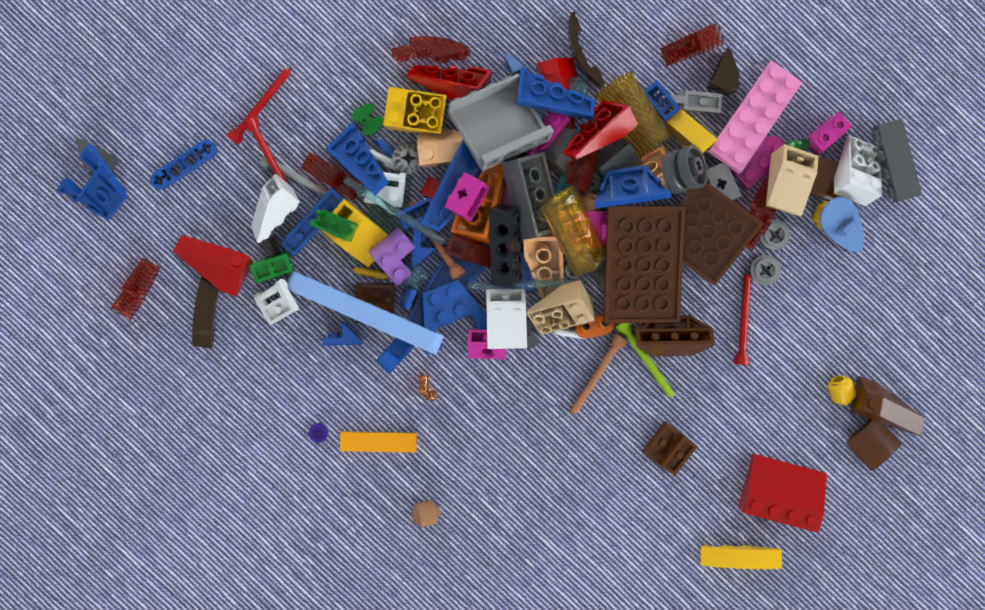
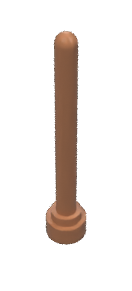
M409 201L408 207L414 205L415 202ZM417 210L418 213H419V215H420V217H423V214L421 213V211H420V210ZM421 224V227L448 265L449 275L454 281L462 277L466 273L464 268L454 262L433 229Z
M616 333L611 339L612 346L572 406L570 412L573 415L578 413L618 349L621 350L628 341Z

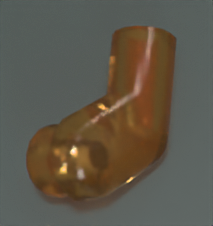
M419 375V393L426 400L435 401L438 398V393L429 386V375Z

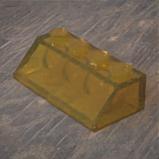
M631 70L595 95L599 103L607 100L630 106L638 125L623 139L632 145L639 158L672 137Z
M570 185L548 199L541 210L544 219L548 221L551 227L552 235L556 237L561 252L568 260L569 268L573 270L575 276L597 270L605 254V248L574 186Z

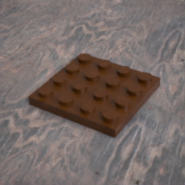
M707 182L702 188L690 189L678 206L685 207L683 263L715 286L764 223Z

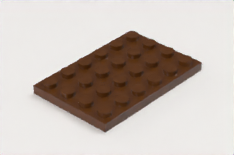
M607 207L603 322L680 323L685 207Z

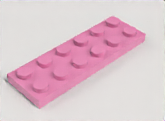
M771 60L718 135V140L712 144L707 152L740 174L802 82Z

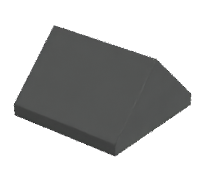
M564 127L548 149H544L542 152L545 153L547 165L569 177L580 158L574 159L565 156L563 151L572 138L579 135V133L574 129Z
M623 138L604 146L588 159L589 163L603 178L608 170L642 165V161L632 145Z

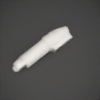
M370 149L376 160L384 163V166L394 171L397 170L393 165L392 158Z
M561 329L554 331L555 334L560 336L584 339L579 337L575 330Z

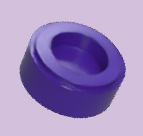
M315 423L310 427L308 434L313 442L320 443L328 437L329 431L325 424Z

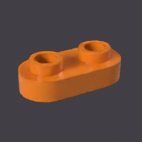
M603 315L595 316V321L576 325L575 331L579 337L584 339L605 336L613 330L614 323H607L608 326L604 327L601 324L603 322ZM583 325H587L589 329L585 330Z

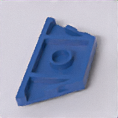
M646 165L608 170L604 177V182L599 189V195L595 199V208L671 198L672 193L669 188L666 189L661 184V180L653 175Z

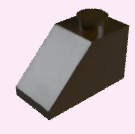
M727 48L722 53L707 88L726 97L732 92L735 93L740 85V82H738L740 73L731 49Z

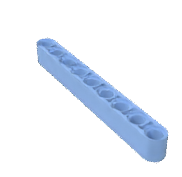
M296 271L291 272L288 277L289 291L430 353L437 354L444 338L443 335Z

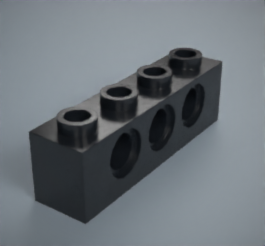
M496 205L488 210L492 285L514 288L523 278L521 270L522 252H520L522 235L519 227L521 215L519 207Z

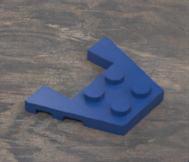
M90 143L85 146L79 158L94 171V174L83 189H80L67 177L61 182L57 191L61 194L66 193L72 196L71 200L84 203L90 211L106 220H110L129 195L95 147Z
M459 280L451 281L421 294L422 319L425 328L436 332V329L471 315L476 329L487 330L486 313ZM424 350L425 355L430 354V352Z

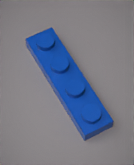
M331 187L280 244L295 257L320 230L310 225L311 220L317 219L318 214H316V211L324 209L333 213L345 198Z

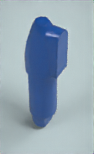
M377 138L375 142L378 147L392 158L394 150L386 142Z

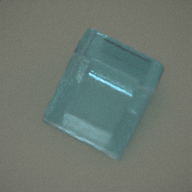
M416 267L405 282L417 290L428 275L421 268Z

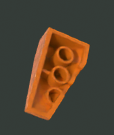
M501 163L481 172L478 179L483 181L490 189L471 222L455 214L451 228L452 233L477 242L490 244L488 210L496 205H502L505 188V178Z

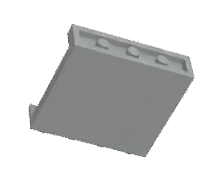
M519 74L506 76L500 82L490 83L484 89L474 90L467 96L455 98L449 103L448 115L482 171L550 141L554 130L551 125L545 126L534 108L515 104Z

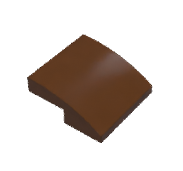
M821 156L818 157L817 175L809 196H816L826 201L838 197V195L834 194V176L839 162Z
M356 283V298L395 314V283Z
M870 419L862 429L856 430L846 442L870 471H874L901 446V442L885 424Z
M664 421L642 452L675 476L698 446Z

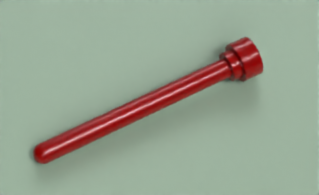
M285 68L244 120L254 115L257 116L291 74L289 68ZM241 122L237 129L230 130L226 135L238 145L242 142L243 133L246 130L243 123Z
M254 115L242 121L245 129L253 133L273 173H276L287 183L259 130L260 126L258 123L260 121L257 116Z
M748 273L743 276L739 348L736 357H734V364L749 365L750 358L746 354L751 275Z

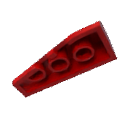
M553 58L536 64L537 74L544 76L545 80L551 83L557 82L562 84V87L569 91L572 89L577 91L578 76L573 58ZM568 116L570 121L565 127L575 130V117Z
M414 65L407 73L408 79L437 94L447 95V99L451 101L455 98H463L474 90L484 89L490 84L492 70L478 67H468V70H456V66L440 69L438 66Z
M603 100L594 109L592 120H588L586 124L581 125L580 134L572 138L563 154L578 159L630 134L638 125L630 106Z
M181 235L173 250L178 257L195 269L217 290L237 297L250 271L249 265L252 263L248 255Z

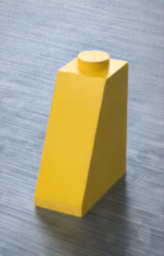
M682 109L664 125L683 147L696 145L702 153L718 140Z

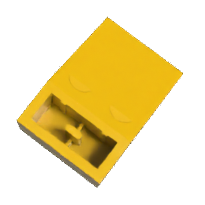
M389 87L383 126L387 130L441 134L447 95Z
M343 199L333 213L359 224L352 241L348 242L325 231L322 232L369 268L375 261L369 251L389 234L354 204Z

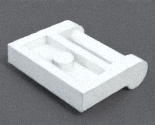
M383 172L387 180L399 182V187L385 186L376 196L365 187L364 203L403 208L407 173Z
M284 279L278 280L274 286L264 292H258L254 295V300L269 325L300 309L289 292L288 284ZM279 292L281 297L268 304L267 298Z

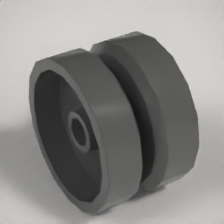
M696 145L685 146L680 150L668 151L663 155V177L666 185L674 194L687 192L689 189L695 190L706 185L708 179L707 164L704 155Z

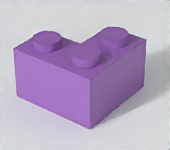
M398 227L372 248L369 253L397 286L412 274L401 259L410 253L415 246Z

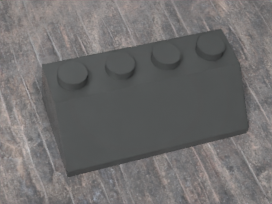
M903 119L875 126L872 136L874 142L878 143L879 150H877L879 161H882L884 166L882 175L884 180L888 182L887 194L889 199L897 202L922 195Z
M541 152L501 163L511 206L519 207L521 222L519 224L522 235L521 240L537 238L563 229L545 153Z

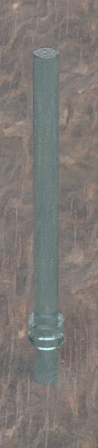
M346 177L344 180V184L354 189L355 193L359 196H365L441 246L446 239L381 197L374 196L362 183L359 184L349 177Z
M563 277L560 280L521 281L514 288L493 286L492 282H468V290L553 288L578 280L584 286V279H568V277Z

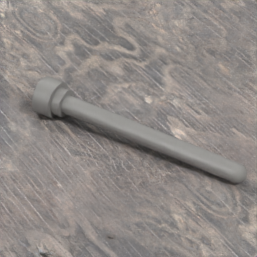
M263 156L260 165L266 169H271L265 156ZM277 162L281 172L321 196L328 192L323 187Z

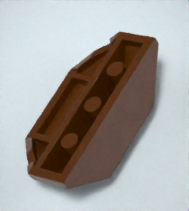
M680 315V323H642L635 328L636 347L652 356H693L715 346L713 327L704 324L690 315Z

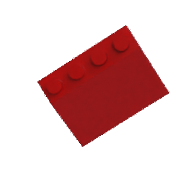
M753 453L738 508L745 514L819 533L824 516L827 473Z

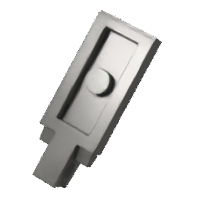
M685 90L684 92H679L678 95H670L683 111L721 114L723 98L721 93Z

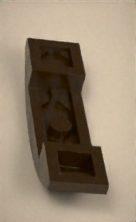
M571 12L568 21V41L572 56L582 74L594 86L601 88L605 82L598 66L590 68L576 37L580 35L582 29L575 12Z
M202 276L194 307L192 346L213 348L215 334L213 326L218 292L221 291L217 290Z

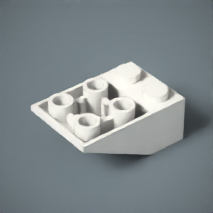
M847 136L834 176L835 195L848 198L864 206L882 196L881 161H879L877 155L879 147L853 136Z
M276 173L262 187L251 228L258 243L266 240L270 236L271 231L276 226L281 225L285 217L290 212H293L300 202L293 188Z
M486 289L488 349L527 348L525 289Z

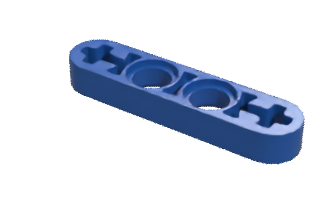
M209 140L199 142L154 172L150 177L151 185L159 190L167 189L212 159L217 154L216 144ZM206 145L212 146V147L210 148V151H211L210 153H207V152L202 153L203 151L206 150V148H205ZM189 155L196 156L195 164H188L187 158ZM179 165L181 171L178 175L174 176L171 169L173 166ZM158 177L164 178L162 180V185L157 184Z

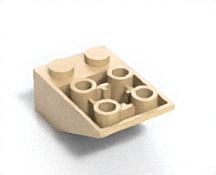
M786 144L771 154L766 206L801 217L817 175L819 156Z
M580 280L561 285L526 311V314L541 335L595 321L594 302Z

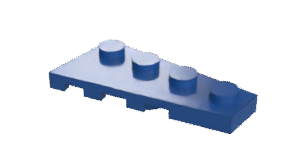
M521 67L516 105L592 120L594 117L595 99L573 89L569 91L563 88L562 84L557 82L551 83L545 80L544 76L527 72L528 69Z
M353 122L325 148L374 196L389 183Z

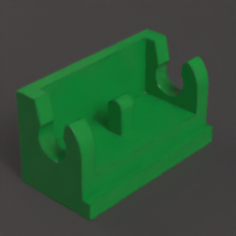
M324 209L316 211L318 216L316 220H311V226L345 241H352L359 224Z
M284 251L253 261L249 267L255 282L259 283L293 272L294 264L290 261V252Z

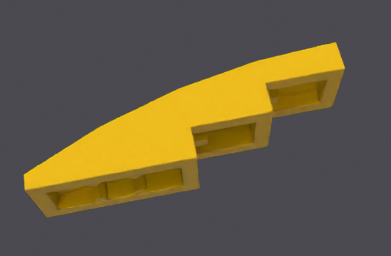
M702 545L701 566L736 569H782V549L742 545V547Z

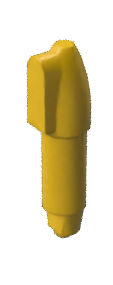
M355 267L353 269L354 273L375 279L389 278L385 272L362 267Z

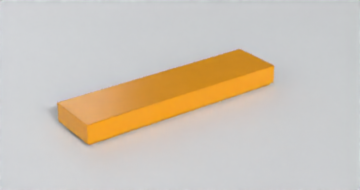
M341 431L340 451L416 453L417 433Z

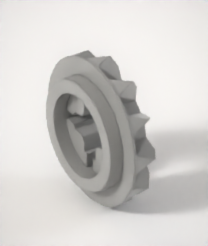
M402 144L393 151L392 162L399 172L412 174L421 167L419 165L418 150L415 148V145ZM407 154L408 157L413 158V160L409 161V164L407 163V160L401 159L402 157H405Z
M781 220L766 222L759 232L760 241L764 247L771 250L784 248L790 240V229ZM778 230L777 236L779 239L774 238L770 240L772 236L770 231L775 232Z
M759 256L750 265V274L753 281L759 285H771L780 277L781 266L773 256ZM761 266H763V267L770 266L769 269L767 270L768 273H769L768 275H767V274L759 275V274L761 273V271H762Z

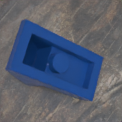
M414 227L413 245L415 248L412 250L411 265L413 267L420 265L437 250L436 248L422 247V244L426 243V233L423 232L422 228Z
M341 322L342 337H340L339 333H329L328 337L322 338L323 346L364 344V340L346 322Z

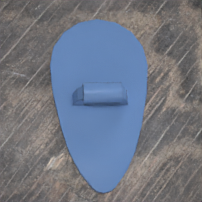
M844 197L830 200L823 207L820 214L821 228L834 242L844 249L860 252L864 245V231L854 203Z

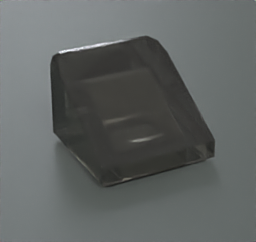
M274 235L269 236L260 243L255 240L270 256L280 253Z

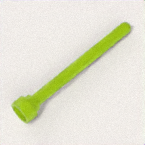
M617 323L614 327L618 333L625 334L669 398H672L674 396L673 390L645 351L636 347V338L631 331V323Z

